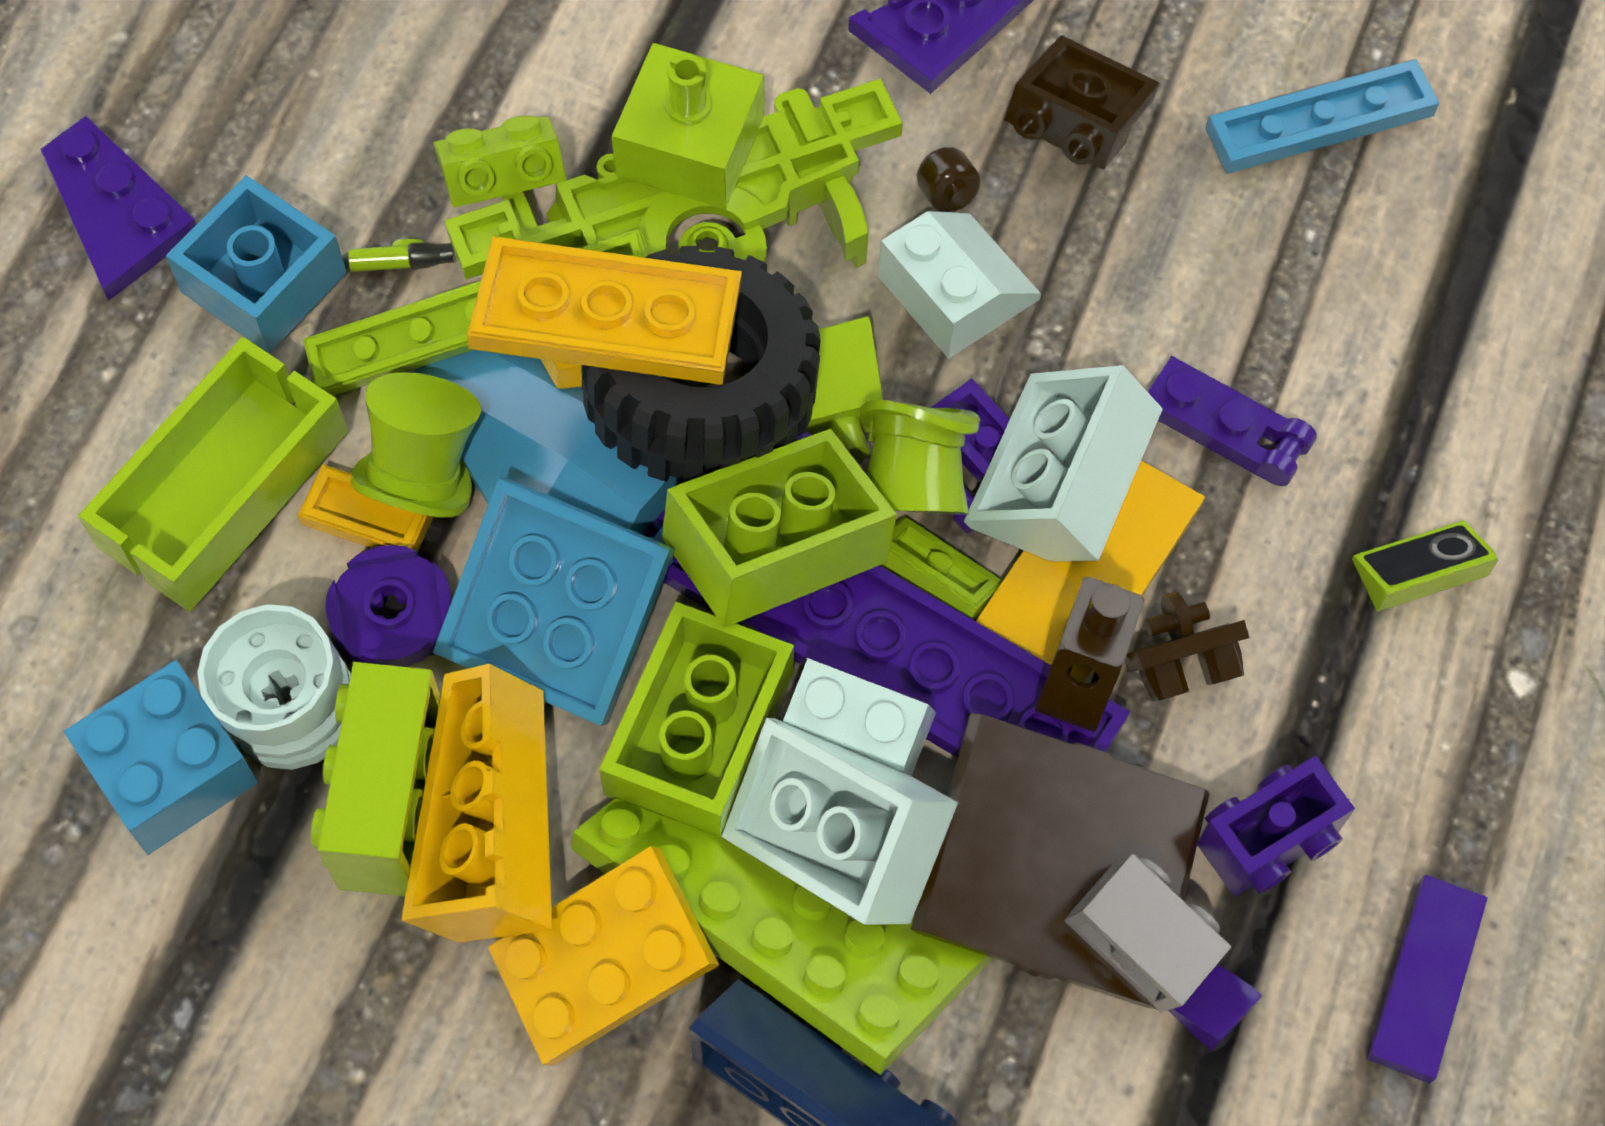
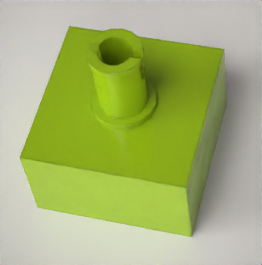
M652 43L612 134L615 176L726 209L764 118V74Z

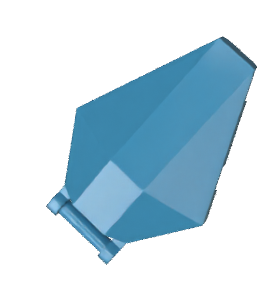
M472 350L417 368L414 373L431 375L456 383L469 390L480 402L481 413L467 439L461 460L487 504L490 501L497 479L508 478L639 534H643L665 510L667 489L684 483V479L669 476L667 482L649 477L647 467L640 464L637 469H633L617 458V446L613 449L605 447L595 434V424L588 420L583 405L582 387L556 388L540 359ZM663 527L651 539L665 544L662 539Z

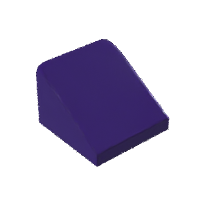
M1217 964L1182 1006L1167 1011L1212 1052L1255 1007L1262 995L1253 986Z

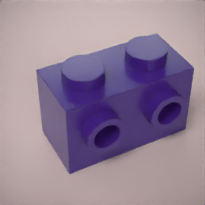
M1314 756L1293 770L1289 765L1282 766L1258 784L1257 788L1259 791L1241 802L1237 797H1232L1214 808L1205 817L1208 825L1197 846L1234 898L1251 887H1254L1258 894L1264 893L1291 873L1286 865L1304 854L1311 861L1317 860L1342 842L1343 838L1339 831L1349 819L1355 807L1317 756Z

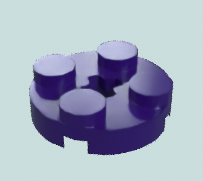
M379 546L356 555L347 563L348 570L340 576L337 583L333 580L326 596V617L337 644L349 655L353 662L408 667L424 660L427 656L435 655L433 650L453 597L445 574L434 562L433 566L427 559L419 557L417 551L405 546ZM395 595L398 604H407L405 610L399 612L398 617L393 619H385L383 615L373 614L374 609L383 607V597Z

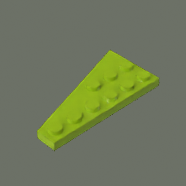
M618 798L613 799L573 831L571 850L604 874L650 846L660 848L712 952L879 1075L895 1061L994 959L911 930L914 916L910 924L864 925L726 839Z

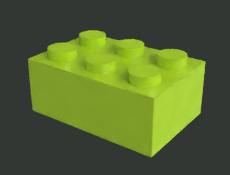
M830 428L776 448L773 452L759 458L755 456L741 461L739 464L730 465L668 488L662 539L666 545L675 548L673 555L725 628L886 563L897 513Z
M675 601L599 768L603 795L612 799H621L721 837L766 718H775L793 676L794 645L736 623L724 628L717 616Z
M353 662L349 684L342 683L338 688L335 703L336 722L342 724L338 745H329L326 750L323 765V781L330 786L326 807H317L313 816L311 845L318 848L317 851L322 858L323 867H327L339 890L395 896L406 895L441 697L432 670Z

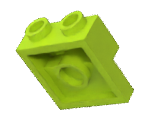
M516 116L504 121L500 127L483 131L471 128L460 129L448 134L444 140L433 142L452 208L557 184L567 180L558 138L549 117Z

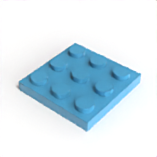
M498 478L433 653L466 668L490 663L543 690L544 702L597 725H606L609 723L675 548L508 478Z

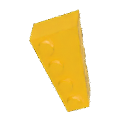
M490 663L444 675L401 921L457 943L552 930L543 690Z

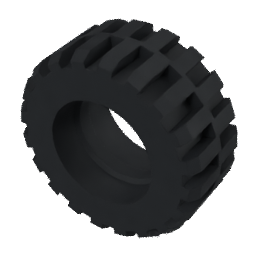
M699 245L681 246L680 253L667 255L665 250L646 256L645 258L742 271L741 287L729 352L742 359L752 370L743 377L724 385L693 387L673 382L663 376L581 365L583 405L587 418L595 424V434L603 445L609 449L617 446V458L633 469H637L640 464L647 467L649 477L667 482L669 476L684 479L685 483L730 465L739 464L741 461L755 456L759 458L773 452L776 448L797 441V436L805 433L812 417L820 362L821 340L819 328L812 320L813 311L805 297L800 293L794 295L795 285L777 271L771 275L767 272V264L750 255H748L746 260L734 257V251L731 249L716 247L714 253L699 252Z

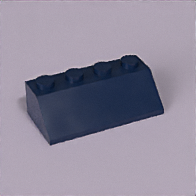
M738 979L706 1008L689 1028L692 1060L785 1126H956L957 1124L956 1119L936 1103L923 1099L919 1105L897 1090L901 1083L889 1070L886 1069L879 1075L866 1064L863 1066L845 1054L840 1045L811 1024L807 1027L787 1013L788 1007L758 985L752 989Z

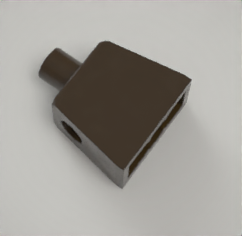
M1092 577L1083 578L1035 711L1091 732H1096L1124 664L1145 601L1141 595ZM1081 664L1094 669L1095 673L1091 683H1083L1073 678L1070 674L1073 666Z

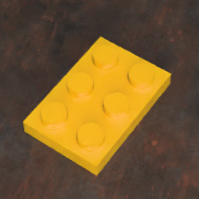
M653 846L648 847L551 907L552 930L505 936L488 946L542 1065L554 1066L719 966L662 850Z

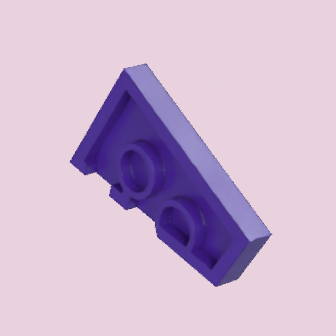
M87 116L81 118L40 149L108 301L163 260L197 225L195 219Z

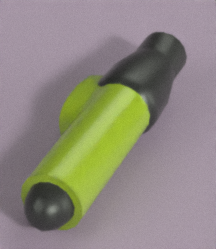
M400 239L394 241L391 246L349 249L348 253L342 255L345 268L350 269L351 272L406 268L415 270L455 262L452 244H432L420 239Z

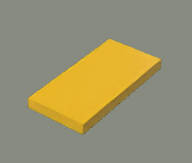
M492 236L467 334L468 349L723 385L740 293L742 271Z
M1141 460L1099 561L1051 562L1023 551L976 622L1051 665L1083 578L1092 577L1117 585L1143 597L1198 513L1205 496ZM1077 664L1073 666L1070 674L1076 680L1087 683L1095 670L1089 666Z

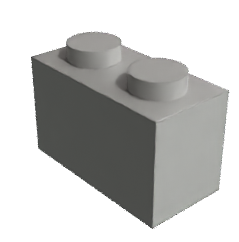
M1131 854L1113 863L1064 921L1160 1012L1182 1006L1232 946L1218 934L1220 927L1208 912L1197 905H1187L1169 888L1171 880L1158 865L1146 858L1138 859L1134 854Z

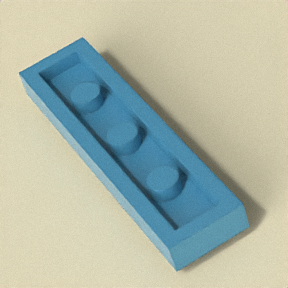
M1417 59L1211 115L1209 116L1206 130L1226 173L1229 174L1433 117L1440 103Z

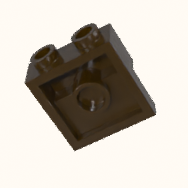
M1060 35L1016 83L1004 121L1014 125L1017 133L1025 139H1041L1064 150L1068 159L1076 164H1093L1104 170L1126 144L1133 124L1153 102L1160 82Z

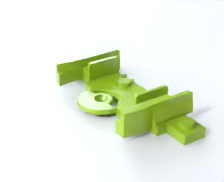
M881 78L821 97L819 107L816 108L808 93L804 89L796 88L777 95L774 99V113L764 116L726 209L615 176L613 154H606L597 162L598 180L582 175L556 184L555 202L546 213L549 223L537 225L524 192L502 196V202L444 220L445 227L465 280L483 275L492 236L581 248L639 229L644 235L649 254L665 250L667 254L668 238L674 228L685 219L699 214H716L729 218L741 227L745 235L735 238L732 232L723 225L713 222L698 223L688 228L682 234L678 243V253H680L681 246H697L698 241L709 238L719 243L717 247L733 250L734 257L746 260L748 255L765 263L767 246L763 229L784 220L788 226L797 223L798 212L819 204L834 237L843 249L844 261L851 260L854 266L858 268L866 264L868 227L862 206L855 191L849 184L853 176L859 173V159L855 151L902 136L903 122ZM699 249V252H714V253H715V249H713L712 251H703V250Z

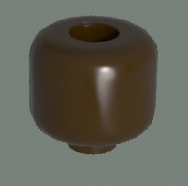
M942 147L934 150L924 158L917 171V184L932 206L942 212H955L963 209L974 200L980 189L981 183L978 171L965 153L955 147Z

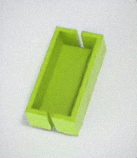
M242 336L78 514V518L99 550L135 575L139 576L142 573L148 584L188 612H191L347 435L348 430L337 398L296 371L288 375L284 363Z

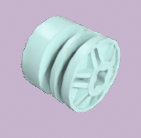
M266 604L241 611L217 628L203 648L197 672L201 697L246 756L266 767L290 770L312 765L324 759L328 746L338 745L342 723L336 722L335 719L336 696L340 684H349L351 672L317 621L292 606ZM290 695L292 700L286 704L284 698Z

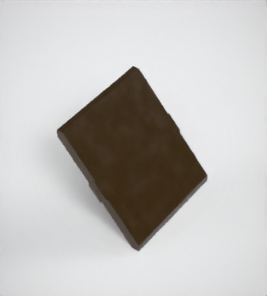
M970 713L947 796L958 802V805L916 908L911 930L918 934L1013 964V968L1027 972L1034 977L1039 976L1049 980L1056 978L1142 1007L1158 1010L1079 936L1064 919L1113 863L1131 854H1134L1138 859L1146 858L1158 865L1171 880L1169 888L1184 901L1210 793L1205 788L1112 758V754L1098 750L1095 747L1077 742L1070 744L983 714Z

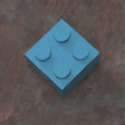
M247 175L166 255L182 294L269 354L347 273L336 235Z
M177 660L169 663L63 731L131 835L147 855L258 784L244 757Z

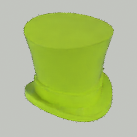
M399 372L377 377L369 383L365 390L372 450L353 467L350 479L351 486L364 496L410 512L442 518L455 517L462 514L470 504L472 484L469 472L462 462L461 456L467 439L481 413L480 402L469 390L462 386L431 375Z
M871 400L864 403L860 408V422L870 428L868 441L874 442L866 475L893 510L968 515L963 484L961 447L965 444V434L978 432L980 424L979 415L964 409L928 408L889 400Z

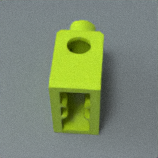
M869 316L819 329L821 340L815 404L812 408L811 420L806 429L807 432L814 435L831 428L857 463L867 458L870 454L864 433L870 432V428L860 422V408L868 401L883 400Z

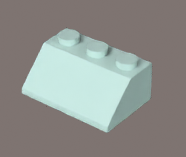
M1124 365L1030 374L964 522L973 530L1051 562L1099 561L1161 415L1162 407Z

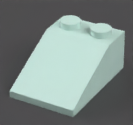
M766 718L721 837L864 925L910 924L958 802L908 774L775 718Z

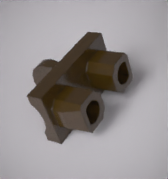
M1175 591L1162 596V614L1145 619V626L1149 636L1152 637L1168 632L1171 640L1129 652L1125 658L1127 671L1139 670L1142 682L1151 700L1160 701L1189 692L1180 661L1181 658L1198 654L1207 685L1244 676L1242 653L1238 641L1250 637L1245 620L1231 624L1227 623L1194 633L1193 624L1210 619L1208 606L1205 602L1187 606L1180 593Z

